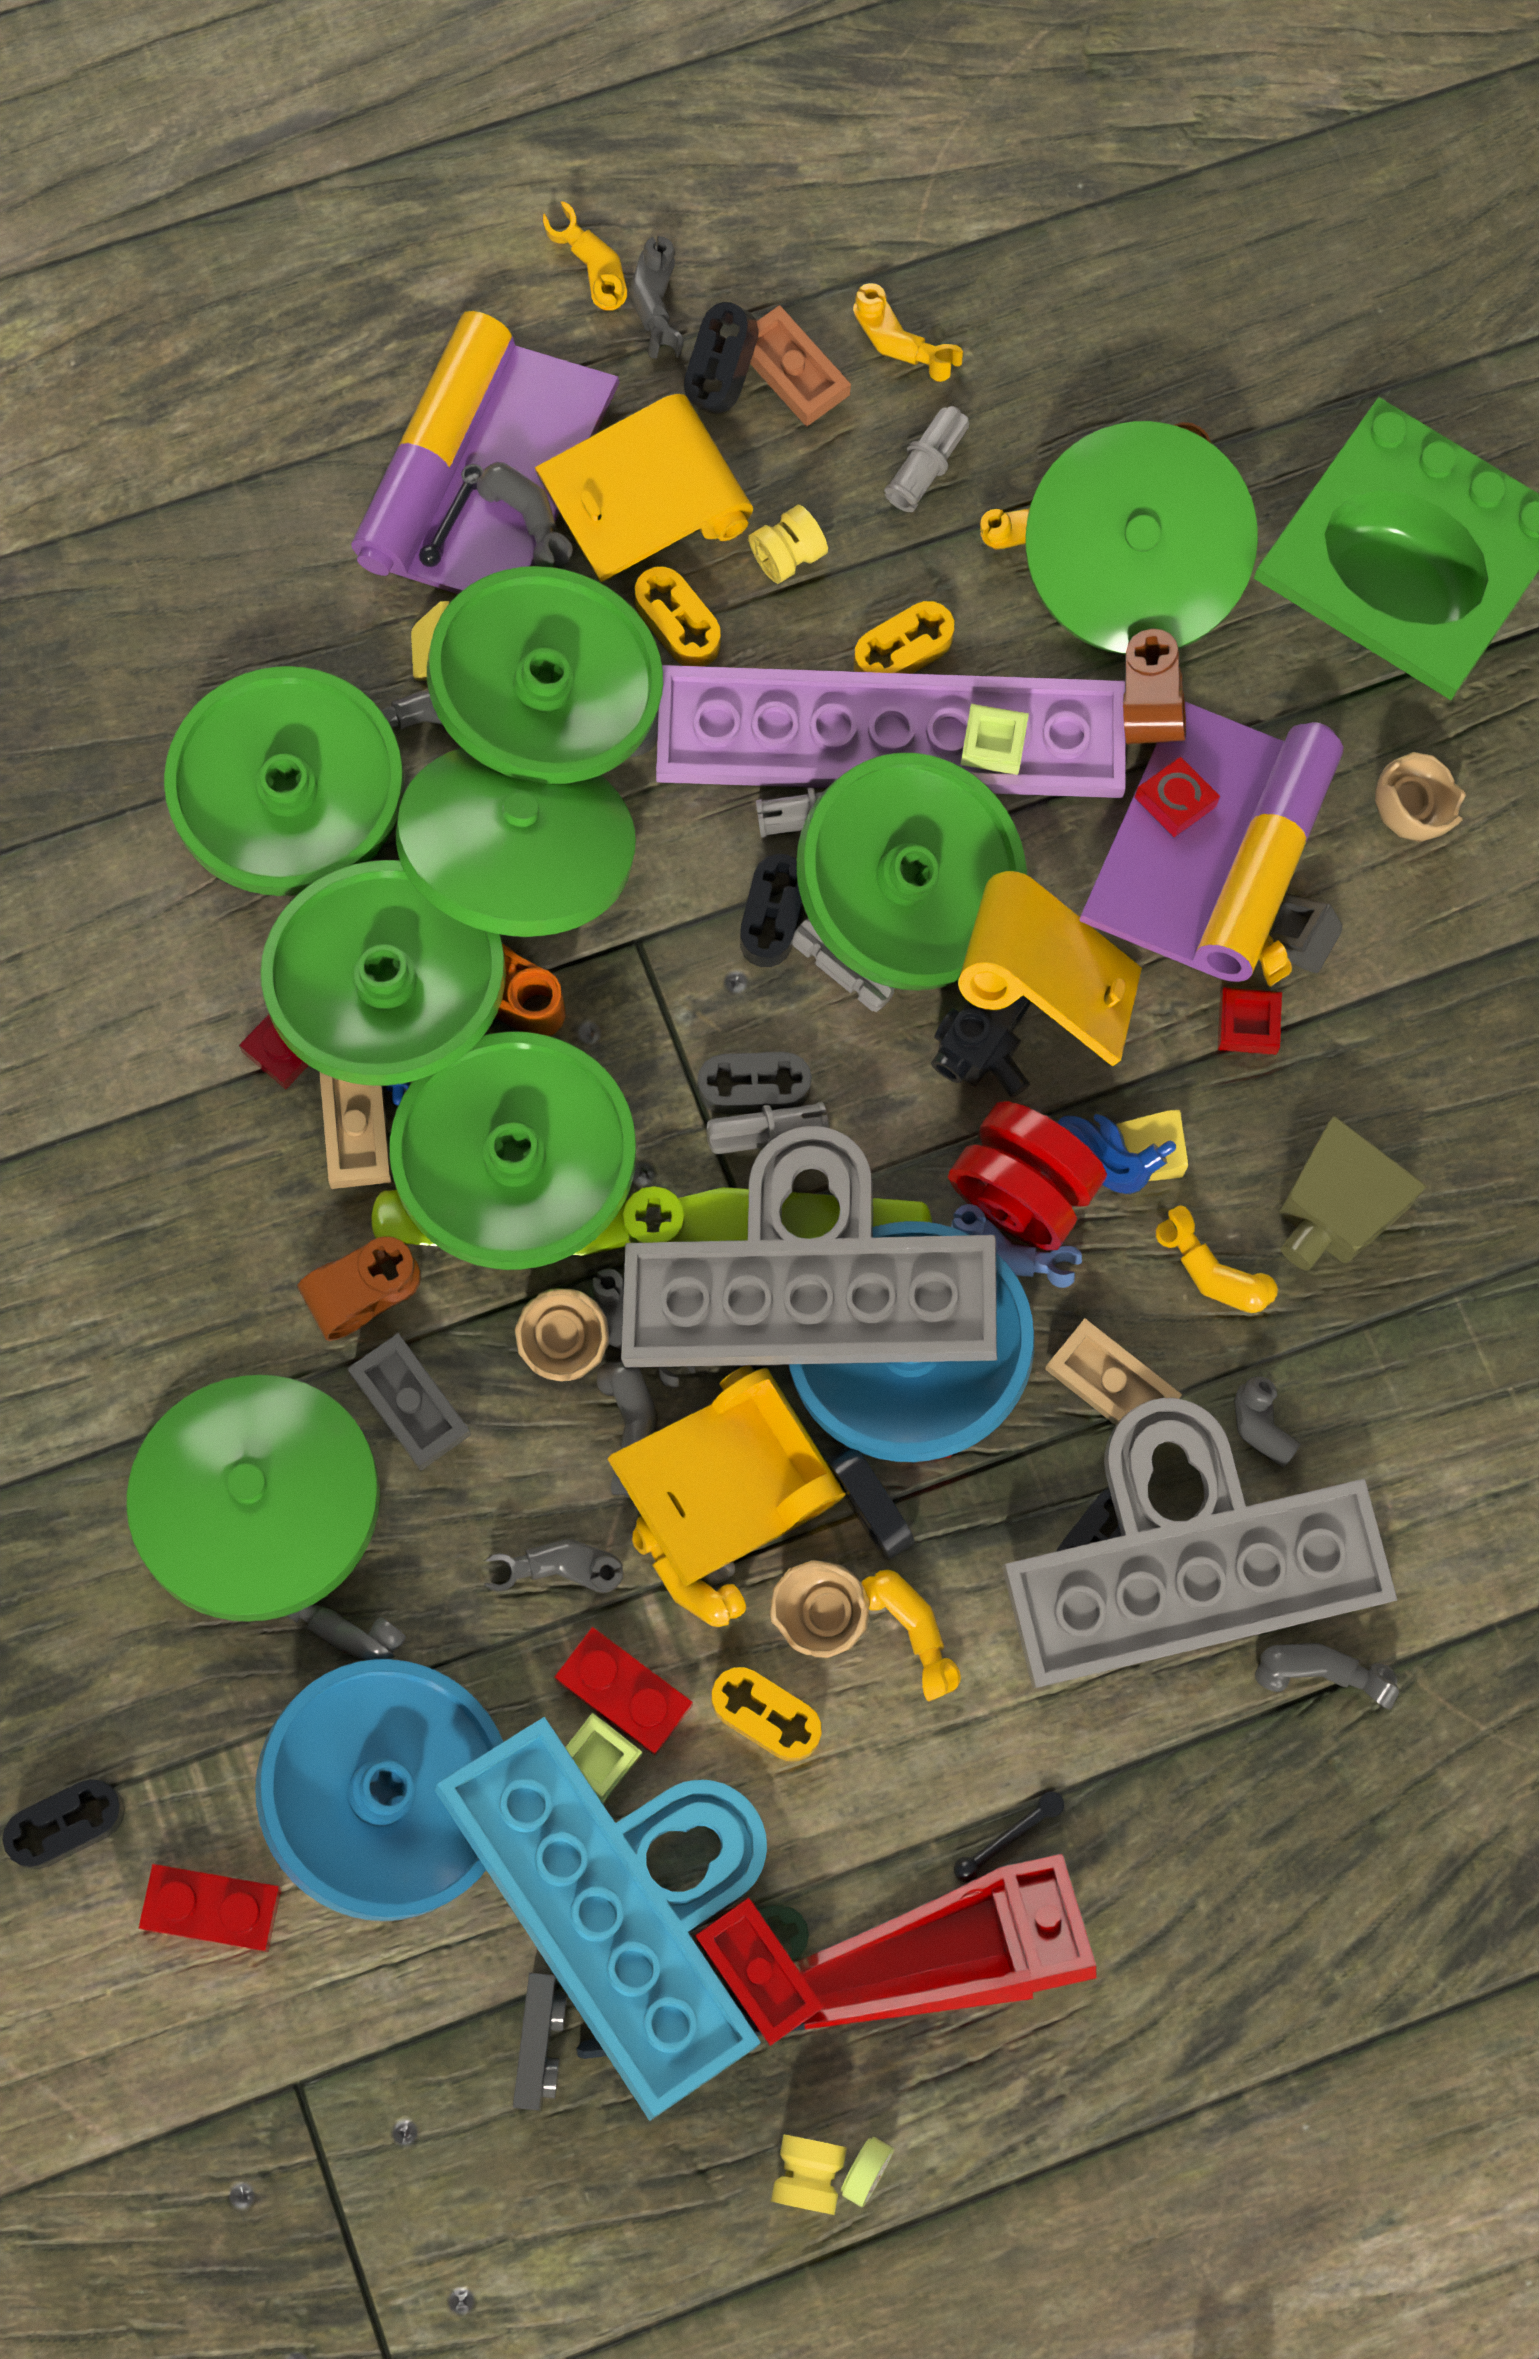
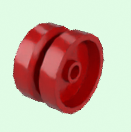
M1009 1101L998 1102L979 1128L978 1136L983 1145L966 1146L950 1169L948 1179L954 1190L967 1204L978 1206L992 1224L1007 1234L1037 1248L1047 1251L1058 1250L1078 1219L1072 1207H1083L1090 1204L1107 1177L1106 1170L1102 1162L1087 1145L1049 1117L1021 1104Z

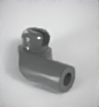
M1251 1377L1246 1384H1242L1238 1388L1234 1399L1237 1431L1244 1441L1284 1468L1301 1443L1274 1423L1273 1400L1277 1397L1275 1385L1265 1377Z

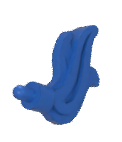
M1099 1114L1094 1115V1120L1101 1125L1100 1129L1091 1121L1076 1116H1064L1058 1121L1059 1125L1068 1129L1098 1157L1107 1173L1103 1185L1118 1193L1131 1194L1140 1191L1147 1184L1152 1173L1167 1164L1166 1156L1176 1150L1175 1142L1167 1141L1160 1147L1153 1143L1138 1154L1131 1153L1125 1146L1123 1135L1118 1126L1109 1118Z

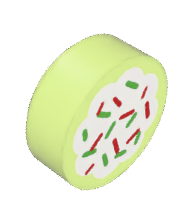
M876 2137L868 2138L846 2176L841 2188L842 2196L863 2208L882 2177L894 2148Z

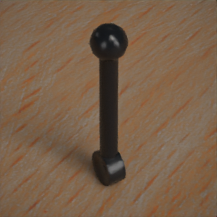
M470 464L462 470L463 485L431 543L420 549L419 560L426 567H434L441 561L440 549L471 492L477 489V480L484 472L481 466Z
M1054 1791L1043 1794L1039 1798L1036 1809L973 1857L958 1859L954 1865L955 1876L962 1882L973 1881L983 1864L1045 1817L1054 1818L1060 1815L1064 1809L1062 1796Z

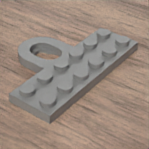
M820 1126L795 1128L771 1140L754 1161L749 1179L748 1240L626 1243L621 1359L624 1367L996 1361L995 1235L873 1238V1182L870 1167L863 1151L852 1139L834 1129ZM807 1169L820 1170L827 1176L829 1191L835 1196L840 1205L839 1218L832 1230L821 1237L812 1239L796 1237L788 1232L782 1224V1204L789 1194L792 1193L795 1177Z
M1178 1398L1154 1399L1137 1406L1121 1418L1109 1436L1105 1449L1104 1465L1121 1532L1120 1537L1002 1565L1032 1689L1397 1601L1365 1479L1246 1507L1230 1444L1221 1425L1202 1407ZM1164 1442H1172L1179 1445L1184 1450L1188 1463L1193 1465L1201 1475L1204 1499L1200 1510L1193 1518L1187 1521H1172L1162 1517L1153 1508L1148 1498V1482L1154 1471L1152 1455L1154 1449Z

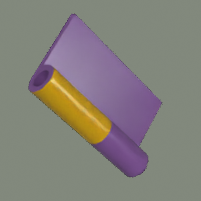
M464 312L450 337L353 538L351 546L358 555V563L366 570L377 575L386 576L390 572L459 594L469 585L490 574L506 569L535 566L533 551L537 544L534 535H529L522 514L503 500L495 502V500L493 502L486 501L480 496L477 489L471 492L440 549L442 556L438 565L434 567L423 565L419 560V552L423 546L431 543L463 485L462 470L470 464L481 466L483 471L487 466L495 462H504L512 466L546 492L554 520L556 521L559 511L534 467L596 434L620 383L618 376L515 346L509 329L500 321L482 312Z
M1185 702L1186 740L1157 742L1138 786L1181 756L1221 796L1217 807L1179 835L1173 837L1134 798V794L1079 921L1214 977L1240 982L1247 980L1253 974L1342 757L1343 745L1333 730L1321 723L1312 722L1296 725L1288 732L1285 741H1282Z

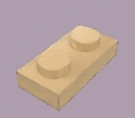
M320 1072L328 1181L331 1189L392 1183L383 1086L349 1083Z
M1084 1318L1045 1368L1046 1371L1115 1425L1128 1412L1145 1402L1160 1398L1180 1399L1182 1396L1180 1392L1086 1318Z

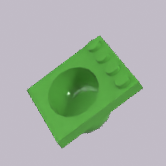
M1378 397L1258 566L1254 579L1449 700H1452L1539 572V494Z

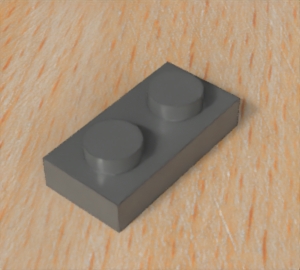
M399 1333L347 1368L354 1381L420 1471L471 1436L466 1424Z
M529 1973L513 2108L542 2111L543 2097L553 2099L556 2097L560 2058L548 2057L551 2030L562 2032L564 2030L568 1995L565 1991L556 1990L557 1978L555 1975Z

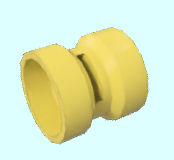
M799 504L783 513L780 523L773 527L764 525L751 533L748 539L750 548L760 567L777 584L794 575L797 565L802 562L813 563L828 553L827 542L818 523L810 512Z
M783 2134L780 2156L785 2162L784 2169L786 2173L785 2176H781L774 2181L771 2202L835 2215L838 2193L830 2185L831 2180L835 2179L836 2172L844 2166L847 2147Z

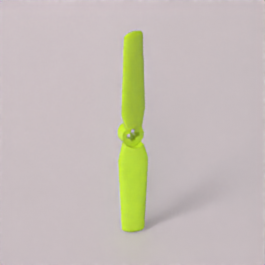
M656 1186L642 1188L633 1193L628 1200H625L617 1216L606 1230L594 1241L573 1255L584 1256L623 1248L626 1246V1243L748 1240L749 1189L721 1187L677 1198L675 1194L665 1188ZM397 1190L383 1191L377 1196L371 1215V1226L375 1238L382 1236L394 1237L405 1244L437 1246L411 1220L402 1205ZM792 1192L782 1204V1224L788 1232L800 1238L812 1239L823 1236L832 1230L840 1214V1205L834 1195ZM873 1198V1227L904 1221L932 1223L930 1210L923 1202ZM648 1207L660 1208V1216L670 1219L671 1222H662L659 1232L651 1233L647 1232L646 1222L636 1221V1218L646 1217Z

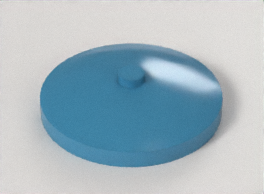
M922 1221L894 1222L873 1227V1238L970 1235L953 1227ZM996 1253V1361L789 1364L793 1382L804 1406L814 1420L836 1440L851 1449L858 1450L862 1454L878 1459L895 1462L930 1461L953 1455L975 1445L1001 1425L1012 1412L1024 1392L1032 1369L1035 1341L1033 1319L1028 1299L1017 1276L1009 1265Z
M392 1659L366 1660L339 1667L324 1674L304 1688L283 1709L265 1739L259 1757L255 1784L257 1813L265 1841L273 1857L290 1880L305 1894L333 1911L350 1917L374 1921L403 1920L429 1913L464 1893L486 1871L434 1791L435 1787L443 1779L503 1743V1739L495 1723L477 1699L454 1680L434 1669L408 1661Z

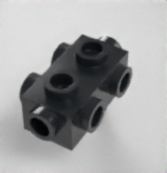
M1023 995L1008 1007L998 1010L983 1009L969 1001L961 1012L952 1008L934 1035V1039L938 1040L940 1044L938 1053L931 1062L932 1067L940 1075L952 1082L961 1083L964 1080L974 1087L978 1085L986 1073L992 1071L1011 1098L1019 1095L1030 1086V1082L1011 1058L1021 1043V1040L1013 1031L1032 1005V1002Z

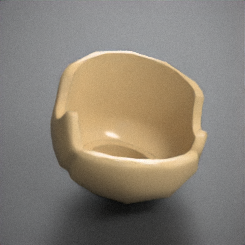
M1411 752L1392 761L1384 768L1378 779L1375 802L1380 818L1385 825L1401 838L1420 842L1444 835L1463 820L1458 814L1466 794L1464 790L1455 784L1450 770L1434 755Z
M560 1288L543 1291L537 1297L531 1299L522 1308L515 1327L518 1354L533 1372L544 1378L555 1381L576 1380L601 1363L609 1344L608 1320L599 1304L581 1291Z
M811 1560L788 1569L775 1585L772 1594L770 1617L772 1624L778 1628L794 1650L818 1658H830L851 1649L867 1630L870 1603L863 1585L848 1569L839 1564Z

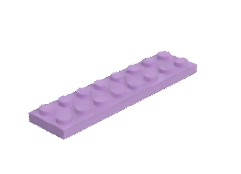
M662 665L663 689L658 715L656 782L828 788L847 771L869 759L892 753H920L950 761L964 768L983 782L994 794L1123 798L1125 792V731L1123 718L1125 681ZM971 704L1029 713L1018 775L960 765Z

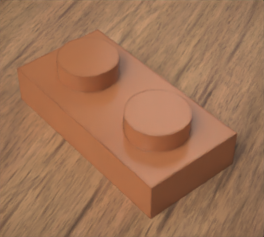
M780 305L757 321L759 329L758 340L750 364L806 427L850 396V382Z

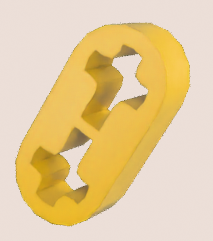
M653 567L644 571L638 577L635 584V605L639 616L682 666L699 667L711 664L717 658L721 644L720 626L716 618L683 577L675 570L667 567ZM656 588L661 593L671 590V606L674 611L671 612L663 601L659 599L650 603V590ZM685 623L696 636L705 632V646L699 647L694 642L688 643L685 646V631L681 624Z
M923 601L866 632L858 640L855 647L854 671L913 674L941 658L949 650L953 641L954 619L951 612L944 605L937 602ZM923 622L928 628L938 625L937 639L933 640L928 634H923L914 639L917 636L919 623ZM876 650L879 655L883 656L895 650L890 656V663L887 668H884L879 662L869 665L870 651Z
M745 1667L731 1668L724 1671L716 1679L712 1688V1707L716 1716L724 1724L785 1761L803 1760L817 1749L822 1735L821 1722L817 1713L809 1705L759 1673ZM743 1681L753 1686L750 1694L751 1699L764 1707L765 1710L760 1716L749 1708L742 1706L736 1714L726 1709L729 1697L723 1692V1689L727 1685L738 1688ZM773 1713L786 1722L794 1720L796 1715L803 1717L806 1720L803 1731L810 1737V1740L806 1744L795 1741L790 1748L783 1746L780 1743L782 1731L767 1721L769 1716Z

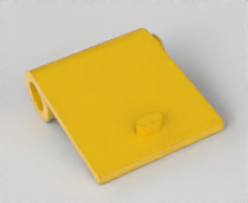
M684 394L666 396L534 467L600 583L697 530H700L706 539L731 540L748 527V519L753 512L752 504L689 399Z
M1005 871L992 876L986 883L960 973L958 984L962 995L973 1005L989 1010L1008 1007L1024 995L1111 1066L1116 1065L1122 1058L1142 967L1093 927L1080 922V917L1028 875L1015 871Z
M745 1365L735 1370L719 1383L723 1392L718 1395L711 1405L611 1454L607 1459L684 1587L814 1519L830 1509L846 1495L768 1368L754 1371L751 1365Z

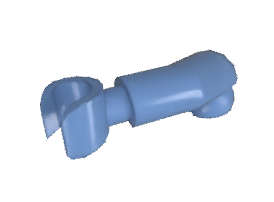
M962 1205L953 1214L954 1219L952 1220L951 1227L970 1235H995L996 1253L1009 1265L1015 1275L1033 1277L1034 1272L1045 1273L1048 1280L1059 1288H1066L1075 1281V1272L1059 1270L1055 1265L1062 1261L1076 1265L1081 1264L1082 1253L1077 1248L1062 1246L1058 1250H1053L1049 1253L1038 1252L1034 1246L1012 1244L985 1217L984 1212L975 1205Z

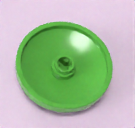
M1133 421L1102 428L1085 436L1063 452L1046 472L1035 492L1027 518L1025 535L1029 573L1036 592L1045 608L1065 630L1079 640L1100 650L1119 655H1126L1129 641L1133 636L1144 630L1161 629L1170 633L1176 640L1178 649L1196 642L1211 632L1228 616L1243 594L1253 571L1258 544V526L1252 498L1244 480L1231 461L1217 447L1201 436L1175 425L1152 421Z
M530 566L506 569L481 578L465 588L450 602L440 616L432 636L427 660V684L433 707L446 731L460 747L480 763L499 773L523 781L544 784H566L600 776L623 763L637 750L648 735L659 708L663 689V668L656 642L649 628L639 614L621 596L603 584L572 571L553 567Z
M293 666L271 667L248 672L230 679L208 693L192 708L176 731L170 745L164 773V789L171 819L182 842L192 856L206 870L222 881L249 892L273 896L298 895L306 887L323 876L354 864L369 862L378 853L390 836L398 819L399 807L404 794V770L397 740L389 722L375 703L361 690L335 675L320 670Z
M463 748L453 750L438 757L414 777L402 797L396 828V846L402 868L416 890L428 902L449 917L468 926L495 934L520 937L545 936L569 931L592 921L605 912L618 899L628 882L636 845L635 828L628 807L616 789L602 775L566 784H544L523 781L487 767L469 755Z
M892 753L878 756L853 767L835 780L823 791L807 815L801 831L796 859L797 880L802 903L814 930L825 946L841 962L859 975L875 983L902 990H930L958 982L986 883L992 876L1005 871H1015L1027 875L1021 839L1009 813L996 795L976 776L950 761L920 753Z
M380 860L354 864L336 870L310 884L278 916L266 940L261 961V986L266 1007L277 1033L287 1047L310 1067L325 1075L349 1083L373 1086L396 1085L416 1081L431 1076L462 1058L481 1040L491 1026L503 998L506 978L505 957L500 934L468 926L438 910L416 890L403 870L400 860Z
M501 1032L484 1035L468 1053L452 1065L410 1084L402 1097L393 1120L389 1155L394 1182L402 1205L414 1224L431 1242L445 1252L471 1264L502 1270H522L552 1264L582 1250L606 1230L623 1206L631 1188L636 1164V1138L631 1112L622 1091L606 1069L594 1058L581 1049L554 1037L528 1032Z
M247 1375L225 1379L203 1387L178 1402L165 1413L146 1436L134 1460L127 1489V1516L133 1542L143 1562L159 1584L174 1598L198 1612L215 1618L246 1622L265 1621L296 1613L318 1602L337 1588L349 1576L365 1553L375 1530L380 1503V1483L375 1460L363 1432L352 1416L338 1402L321 1390L291 1378L274 1375Z

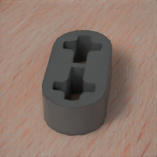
M794 1053L720 1054L705 1061L700 1068L697 1090L699 1098L705 1107L715 1113H759L764 1105H770L772 1110L802 1106L809 1097L812 1076L810 1068L804 1059ZM779 1070H789L792 1080L801 1081V1083L793 1084L791 1094L787 1095L779 1094V1088L776 1084H758V1082L776 1080ZM719 1072H730V1079L733 1082H751V1084L732 1086L731 1096L726 1097L719 1096L718 1087L708 1086L707 1083L717 1082Z

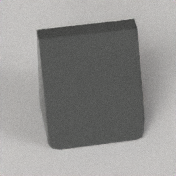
M1285 893L1269 935L1273 938V943L1279 940L1283 944L1291 963L1304 970L1318 973L1342 932V924L1330 904Z

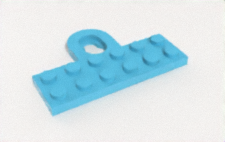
M545 1717L437 1783L434 1791L649 2121L761 2044L745 2017L689 1935V1933L740 1900L754 1885L762 1872L767 1853L766 1832L758 1812L745 1796L723 1783L711 1780H691L669 1788L615 1823ZM697 1826H706L713 1829L721 1841V1851L719 1856L708 1864L704 1879L695 1888L685 1892H673L660 1887L653 1880L646 1866V1853L649 1845L655 1839L668 1831L687 1832Z

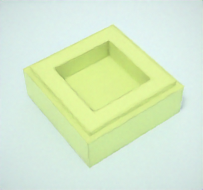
M971 704L960 765L1018 775L1029 713Z
M594 1713L589 1716L565 1747L602 1804L606 1802L643 1754L640 1749Z

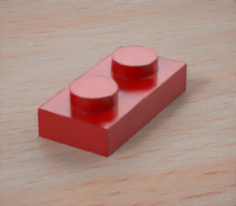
M594 1627L589 1630L554 1676L556 1682L654 1756H656L693 1706V1702Z
M152 1864L138 1929L269 1952L282 1888L271 1884Z
M750 1898L744 1900L695 1935L769 2046H772L824 2008Z

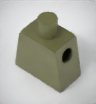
M1333 1116L1318 1138L1279 1211L1283 1218L1296 1227L1280 1250L1291 1263L1306 1271L1312 1268L1325 1250L1339 1261L1347 1264L1407 1212L1427 1186Z

